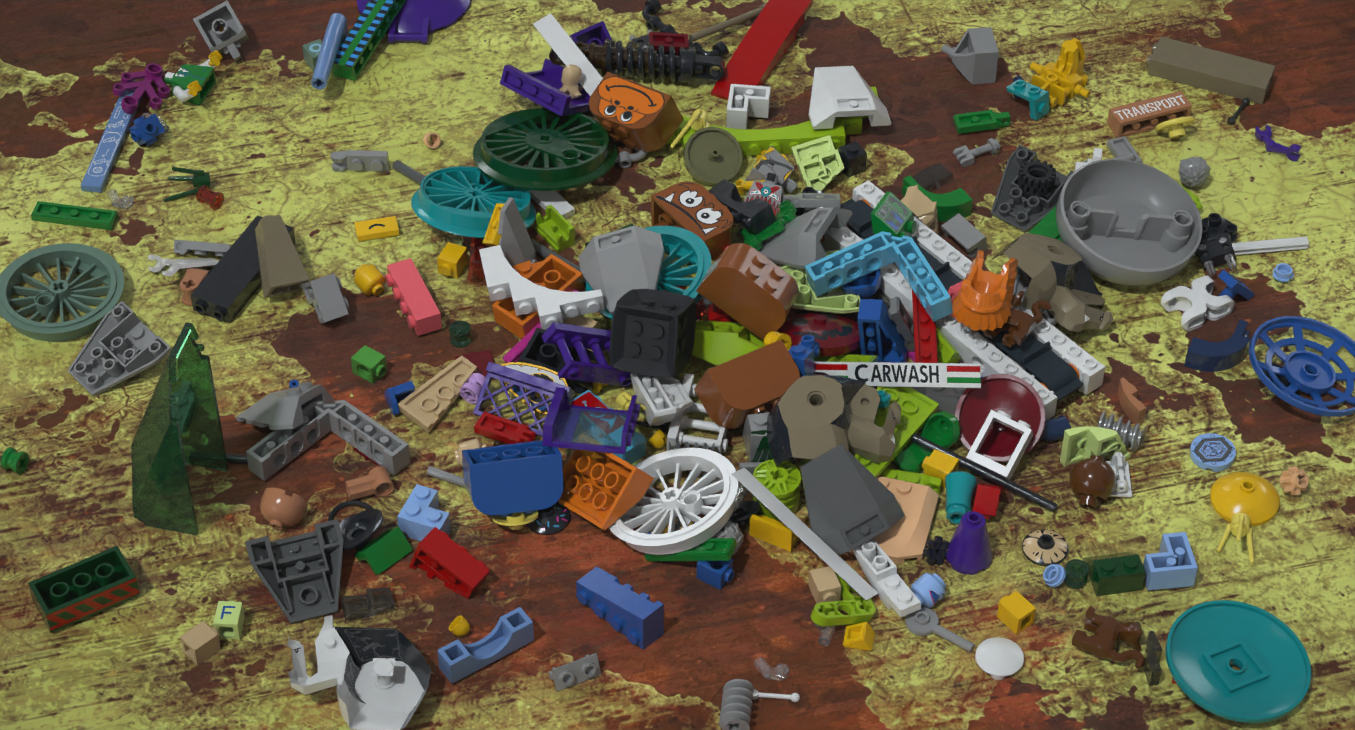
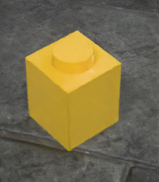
M447 242L437 257L438 273L458 279L468 264L467 247Z
M934 449L931 455L926 456L923 460V474L940 478L941 487L946 488L945 477L952 472L958 471L959 459Z
M1018 591L1009 596H1004L999 601L997 618L1016 635L1034 623L1036 607Z

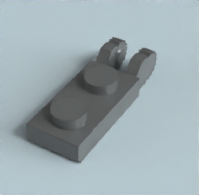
M891 298L890 308H888L889 318L895 322L898 334L903 335L905 339L904 346L907 350L915 352L913 320L900 298Z

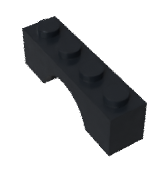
M725 179L708 190L711 194L715 195L722 205L729 209L733 216V222L740 224L747 231L750 230L755 234H759L777 221L769 203L760 198L742 202L736 185Z

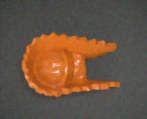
M984 250L977 251L976 259L973 260L969 273L963 279L962 286L953 300V316L956 317L958 323H963L973 331H985L987 329L993 331L996 328H1002L1004 323H1007L1008 317L1011 316L1010 309L1012 308L1011 300L1017 274V259L1011 258L1003 265L1001 274H995L982 270Z

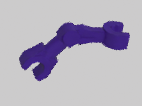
M1265 125V131L1255 127V137L1260 141H1264L1268 152L1283 153L1291 161H1298L1300 154L1296 153H1299L1301 146L1292 144L1290 147H1286L1276 143L1271 139L1272 132L1269 125Z

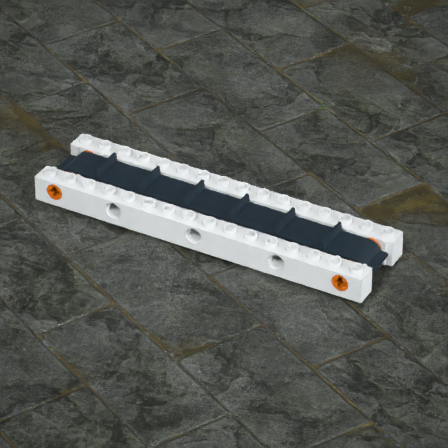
M869 180L854 188L852 199L840 205L841 209L851 210L852 216L844 227L828 228L820 239L823 249L825 251L842 250L873 236L871 212L885 193ZM914 217L916 231L911 237L929 265L933 267V271L948 292L951 286L966 278L972 261ZM893 262L880 268L882 279L876 293L888 303H890L891 298L899 297L905 308L913 309L912 288L896 263ZM1021 307L1020 311L1028 313L1032 317L1034 316L1031 309ZM950 315L936 320V326L960 353L958 355L961 357L960 362L980 364L982 377L993 374H1009L1019 377L1033 386L1042 399L1046 419L1055 416L1058 401L1077 389L1079 392L1087 395L1102 386L1105 366L1044 318L1034 327L1031 335L1021 345L1016 344L1011 348L1002 344L1003 336L1010 334L1005 330L1000 331L996 337L991 339L984 335L983 330L973 331L963 323H958L957 319Z

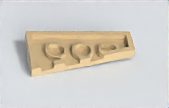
M460 356L399 402V411L429 433L460 395L459 390L463 384L468 383V379L473 373H478L477 366L465 357Z

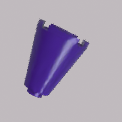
M971 511L962 516L949 542L948 549H946L947 562L949 561L952 568L959 573L975 575L980 570L984 569L985 571L988 569L992 562L993 554L984 516L978 512Z

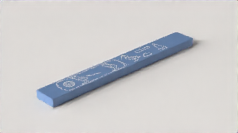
M136 89L125 91L123 96H119L81 183L82 191L102 193L136 113L135 111L133 114H127L123 111L121 107L122 98L132 96Z

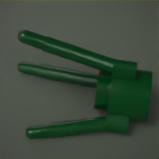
M172 167L173 171L194 175L169 176V180L193 181V187H197V189L166 197L163 201L167 202L196 193H205V189L210 188L209 172Z

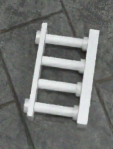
M685 373L682 386L690 399H692V397L697 395L694 391L697 384H694L693 374ZM691 400L692 406L671 422L667 435V451L670 441L672 448L675 447L676 442H679L681 446L685 442H688L689 445H694L697 442L698 446H703V443H707L708 448H711L712 444L715 443L714 448L717 453L721 455L722 452L726 453L728 447V439L726 437L729 428L721 427L715 422L689 419L687 413L692 411L708 414L703 404L694 403ZM689 427L719 432L718 439L715 440L684 435L682 430Z

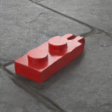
M483 412L474 426V433L507 444L532 442L537 436L527 425L487 412Z

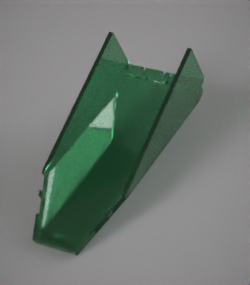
M186 322L166 361L131 444L132 505L134 518L144 522L145 526L198 535L199 530L186 464L227 471L228 463L210 357L202 355L200 351L204 350V345L195 342V340H198L199 335L193 323Z

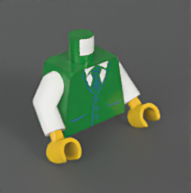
M217 50L213 51L208 56L209 59L203 64H184L177 73H166L165 83L171 84L173 95L181 102L188 101L200 106L216 84L214 67L219 66L220 60L223 58Z

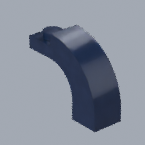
M1240 319L1234 334L1222 342H1209L1193 337L1187 350L1184 366L1199 371L1217 372L1238 365L1246 357L1251 338H1249L1250 331H1246L1248 322Z

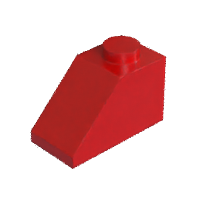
M979 483L977 485L973 511L982 514L985 519H991V516H996L1003 487Z

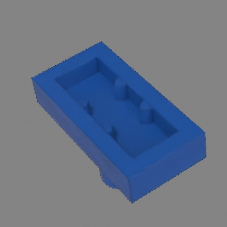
M1225 270L1218 275L1227 284L1226 288L1218 296L1228 295L1233 299L1239 293L1250 300L1255 295L1243 282Z

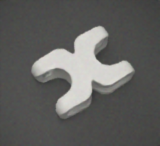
M1203 276L1192 281L1191 289L1185 286H1178L1167 291L1161 299V306L1168 312L1175 310L1184 311L1181 326L1186 331H1192L1203 326L1204 318L1216 321L1229 315L1234 308L1235 302L1228 295H1211L1215 281L1210 276Z

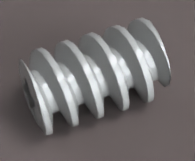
M1106 411L1102 412L1097 427L1116 431L1126 449L1131 444V451L1133 452L1141 446L1147 432V426L1140 431L1139 423L1132 428L1131 420H1128L1124 425L1123 417H1120L1115 422L1114 414H1111L1107 419Z
M734 679L728 681L723 686L719 726L722 730H750L749 724L751 721L754 686L748 680Z

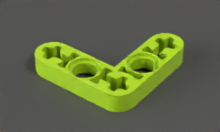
M835 572L841 585V595L844 600L817 603L811 613L812 621L820 626L870 622L876 611L871 598L865 600ZM849 591L856 592L859 596H855ZM838 610L845 611L848 615H844Z

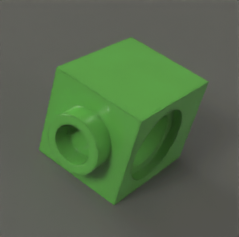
M366 345L351 357L353 374L372 384L379 378H382L387 372L385 355Z

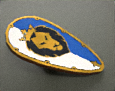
M522 362L501 364V366L569 387L566 379L558 377V372L546 367ZM518 386L509 389L516 397L523 395ZM539 393L528 396L532 406L543 401ZM525 398L522 399L521 401L528 406ZM545 405L535 410L543 414L548 413Z

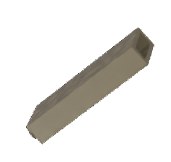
M1162 36L1158 43H1154L1152 55H1148L1146 66H1149L1148 75L1240 99L1248 98L1251 102L1262 105L1272 83L1275 65Z

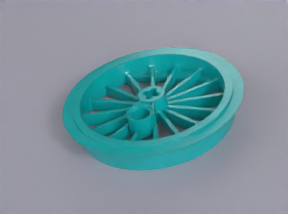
M471 166L448 167L428 174L422 180L420 188L413 194L411 199L413 211L424 222L442 231L467 237L484 238L496 203L505 204L509 197L514 199L526 229L533 224L536 218V210L530 202L529 190L500 184L485 176L477 167Z
M651 226L644 228L661 234L665 254H668L662 262L656 290H665L694 298L697 304L702 295L696 290L712 265L707 245L696 234L675 226ZM688 263L694 264V265H691V266H687V267L681 268V267L685 266V265L688 264ZM697 273L695 278H680ZM586 281V291H593ZM675 286H689V287H688L687 290H684V289H681V288H678V287H675ZM604 306L605 310L599 312L612 321L613 315Z

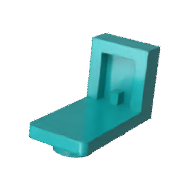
M1021 79L1007 86V92L1029 101L1031 119L1038 120L1050 112L1048 91Z

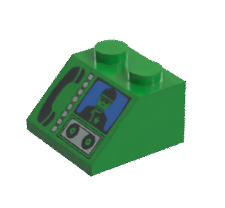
M886 192L871 212L873 234L884 231L891 233L895 237H911L916 231V221H914L913 212L891 192Z

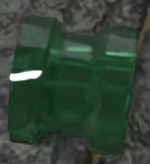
M458 320L449 326L450 343L454 347L463 348L471 343V327L468 322Z
M1079 559L1068 561L1065 567L1066 577L1064 583L1071 589L1085 587L1089 573L1088 565Z

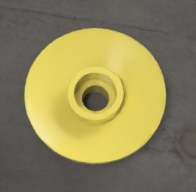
M538 510L530 514L518 512L507 517L492 515V520L496 524L509 526L511 530H519L523 528V525L536 520L539 515Z

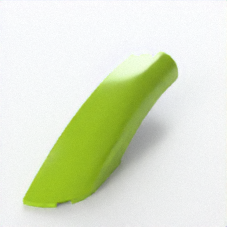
M696 321L692 355L717 366L764 347V341L739 322ZM842 354L818 356L814 358V361L878 362V356Z

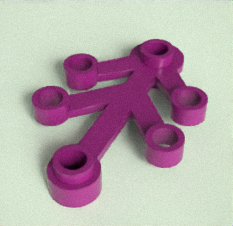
M150 63L144 71L124 72L121 75V83L113 85V94L116 96H123L125 91L136 89L132 96L122 98L121 107L125 113L133 114L137 110L138 101L145 92L150 98V107L155 110L161 109V98H169L170 88L162 80L164 71L159 64ZM144 78L143 81L133 82V80ZM153 81L158 87V95L151 85Z

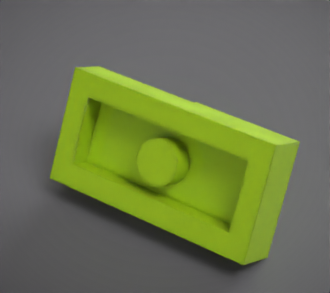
M936 326L938 363H958L961 359L958 356L960 353Z

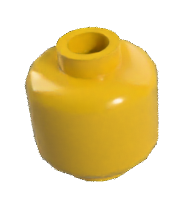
M364 264L355 271L354 283L364 295H378L384 290L385 276L375 265Z

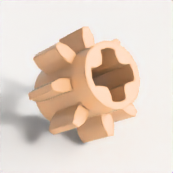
M1297 466L1288 467V471H1282L1280 485L1284 492H1290L1291 495H1300L1301 491L1307 490L1309 478L1304 469L1298 470Z

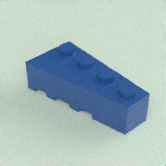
M595 567L576 582L577 599L582 604L590 607L598 617L604 618L614 630L620 631L632 644L639 646L642 650L664 634V604L660 601L651 602L649 595L643 592L640 595L635 593L633 586L627 583L621 585L617 577L599 567Z

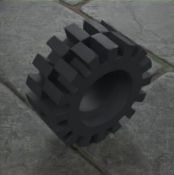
M1034 159L1030 160V163L1025 161L1019 168L1017 181L1019 188H1024L1023 192L1025 193L1030 191V195L1037 193V196H1040L1041 193L1046 195L1047 192H1052L1057 173L1052 164L1047 165V161L1041 163L1039 159H1037V162H1034Z

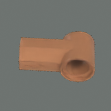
M382 466L373 468L366 476L345 481L349 500L372 494L378 497H385L394 490V485L387 468Z

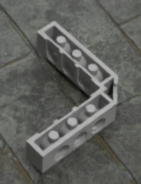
M335 400V404H323V401H313L302 409L303 424L294 429L274 430L246 451L249 470L264 481L330 431L380 466L387 468V471L393 475L410 463L408 443L346 400Z

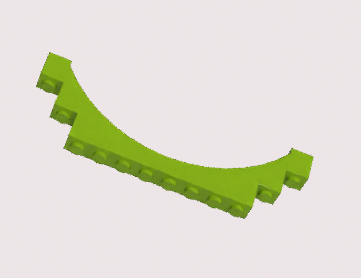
M870 87L878 97L876 87ZM683 116V121L667 144L673 143L690 118ZM868 116L835 117L833 128L813 129L811 121L772 129H734L710 125L709 127H718L732 134L741 147L742 156L761 155V152L763 150L767 151L770 146L780 154H792L791 147L829 135L835 150L838 149L839 151V147L845 145L846 135L862 133V118H868ZM691 127L677 143H682V150H684L685 144L691 135L698 130H694Z

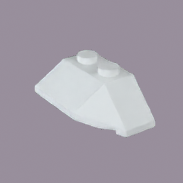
M630 373L637 401L646 407V410L641 411L650 426L671 422L692 406V401L679 380L673 377L662 378Z

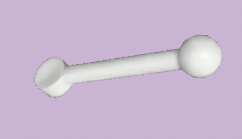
M756 689L753 692V700L758 697L788 699L792 702L800 700L798 693L791 695L761 693Z

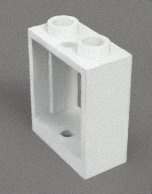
M991 410L966 459L1010 480L1033 437V431L1030 429L1031 426L1021 420H1018V422L1011 420L1010 415L998 410V412ZM994 421L1023 434L1006 467L978 454Z

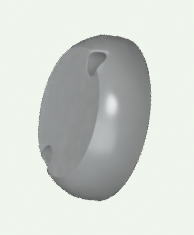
M1104 159L1083 165L1069 176L1058 197L1056 223L1062 242L1073 248L1081 256L1091 274L1114 284L1147 286L1163 282L1177 275L1189 264L1202 238L1201 216L1195 202L1187 191L1167 174L1140 162L1125 159Z

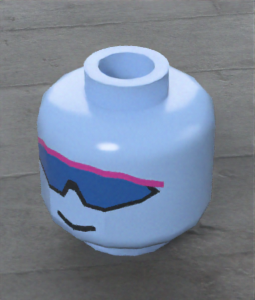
M924 573L911 585V591L920 600L921 606L923 605L927 608H932L945 596L946 584L935 573Z

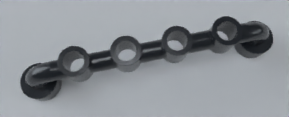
M647 0L642 12L647 28L653 31L659 29L661 33H678L672 25H666L662 23L658 16L650 15V13L655 14L660 11L661 5L658 0ZM688 39L689 48L695 47L696 54L720 56L723 58L729 53L727 46L721 41L712 46L713 51H705L698 42L693 43Z

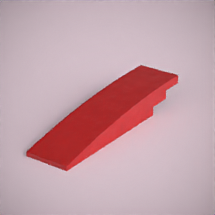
M769 0L725 67L724 76L716 82L711 95L728 100L731 84L762 86L796 40V33L803 25L805 15L812 7L813 0Z

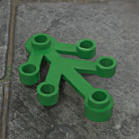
M789 200L782 202L778 206L779 212L775 215L777 221L759 234L754 235V232L747 231L744 228L741 231L745 239L744 244L753 247L757 251L763 247V240L780 233L785 229L783 224L796 218L795 213L797 209L794 204L790 203Z

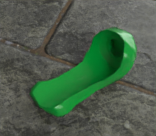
M946 411L933 413L923 426L921 436L947 449L956 443L959 438V421L957 417ZM912 443L894 458V462L904 471L919 473L922 469L923 460L926 456H930L932 451Z

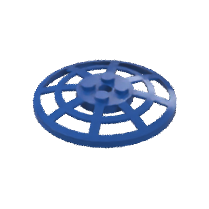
M1300 316L1276 317L1258 327L1249 344V357L1255 373L1270 391L1290 405L1316 415L1341 417L1355 414V407L1343 410H1330L1327 408L1342 404L1343 402L1355 405V397L1351 396L1354 389L1355 372H1351L1346 363L1336 354L1343 346L1355 357L1354 340L1326 323ZM1293 327L1294 338L1282 339L1274 343L1266 333L1277 328ZM1302 328L1325 335L1334 340V343L1327 348L1319 343L1303 339ZM1260 338L1269 347L1265 356V363L1258 361L1255 355V346ZM1291 345L1296 347V351L1289 355L1280 349ZM1305 347L1315 349L1323 354L1320 356L1314 352L1306 351ZM1273 354H1276L1284 362L1283 368L1272 366ZM1330 359L1333 360L1343 373H1336L1328 361ZM1263 370L1269 373L1274 383L1265 375ZM1275 374L1285 376L1290 385L1285 387ZM1335 381H1346L1344 393L1332 387ZM1300 390L1308 393L1313 400L1295 394V392ZM1329 393L1338 399L1325 402L1320 395Z

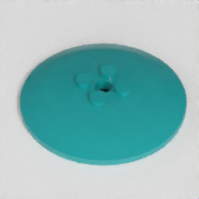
M1215 600L1197 604L1183 612L1176 619L1166 640V660L1177 685L1196 704L1225 719L1244 723H1263L1282 718L1299 706L1309 689L1311 665L1302 642L1276 616L1251 604L1231 600ZM1230 664L1238 666L1241 670L1232 669Z

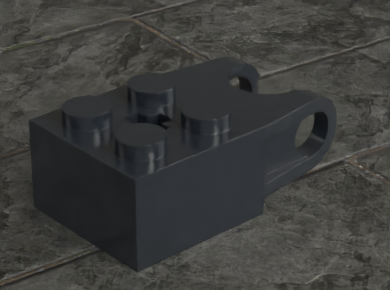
M537 327L519 358V362L546 367L559 373L566 365L559 347L555 344L544 343L542 335L546 330ZM568 346L573 360L581 362L575 347ZM585 349L589 359L597 362L594 353ZM566 379L569 387L577 394H582L587 390L592 391L593 389L592 382Z

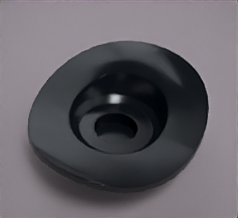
M369 509L339 522L343 537V551L352 548L360 550L369 543L372 535L382 525L383 515L380 510Z

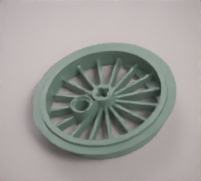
M62 243L37 248L15 259L0 274V315L15 330L32 339L55 342L82 337L95 331L104 316L118 304L124 289L122 269L109 254L88 245ZM57 265L58 280L52 281L44 268ZM61 265L71 268L66 280L61 278ZM39 271L49 286L29 275ZM77 271L81 272V274L76 279H74ZM24 281L37 289L20 287L18 284ZM100 284L105 285V286H102V287H95V286L100 285ZM12 294L29 296L10 299ZM107 294L106 298L92 297ZM85 304L95 305V306H98V307H96L95 309H92V308H90L89 306H87V305H85ZM27 306L17 311L12 309V307ZM64 306L74 318L73 320L65 321ZM60 307L61 322L52 323ZM73 307L86 313V315L79 317ZM36 312V313H35L34 315H32L29 319L25 318V316L30 315V314ZM47 316L45 322H38L41 318Z

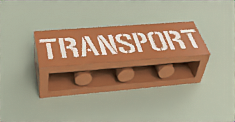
M1178 91L1110 108L1107 125L1117 138L1127 137L1154 130L1156 125L1162 122L1190 116L1192 105L1184 94Z

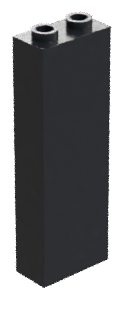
M257 215L191 294L193 311L231 323L262 285L255 228L263 217ZM285 225L293 244H295L294 227Z

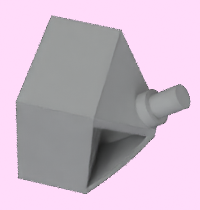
M991 27L967 29L957 47L951 48L943 45L941 51L949 55L956 68L971 84L995 83L999 51Z

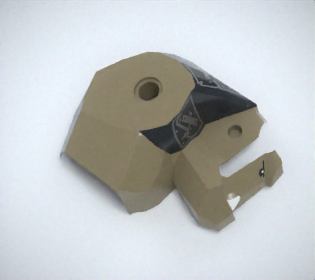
M1024 233L1005 246L994 257L1005 255L1009 259H1017V266L1032 278L1020 305L1021 307L1031 309L1036 301L1045 300L1051 304L1052 307L1048 311L1056 321L1070 331L1081 332L1082 329L1105 330L1110 328L1113 321L1112 313L1102 311L1105 301L1102 299V293L1098 291L1089 269L1081 256L1062 241L1042 235ZM1086 304L1098 305L1099 309L1088 307Z
M807 374L800 377L779 398L767 416V437L775 465L777 467L780 463L791 457L815 459L840 444L848 451L876 463L890 461L896 446L894 431L896 425L900 424L901 407L894 401L889 407L884 427H879L874 424V419L880 397L877 389L866 385V381L820 374Z

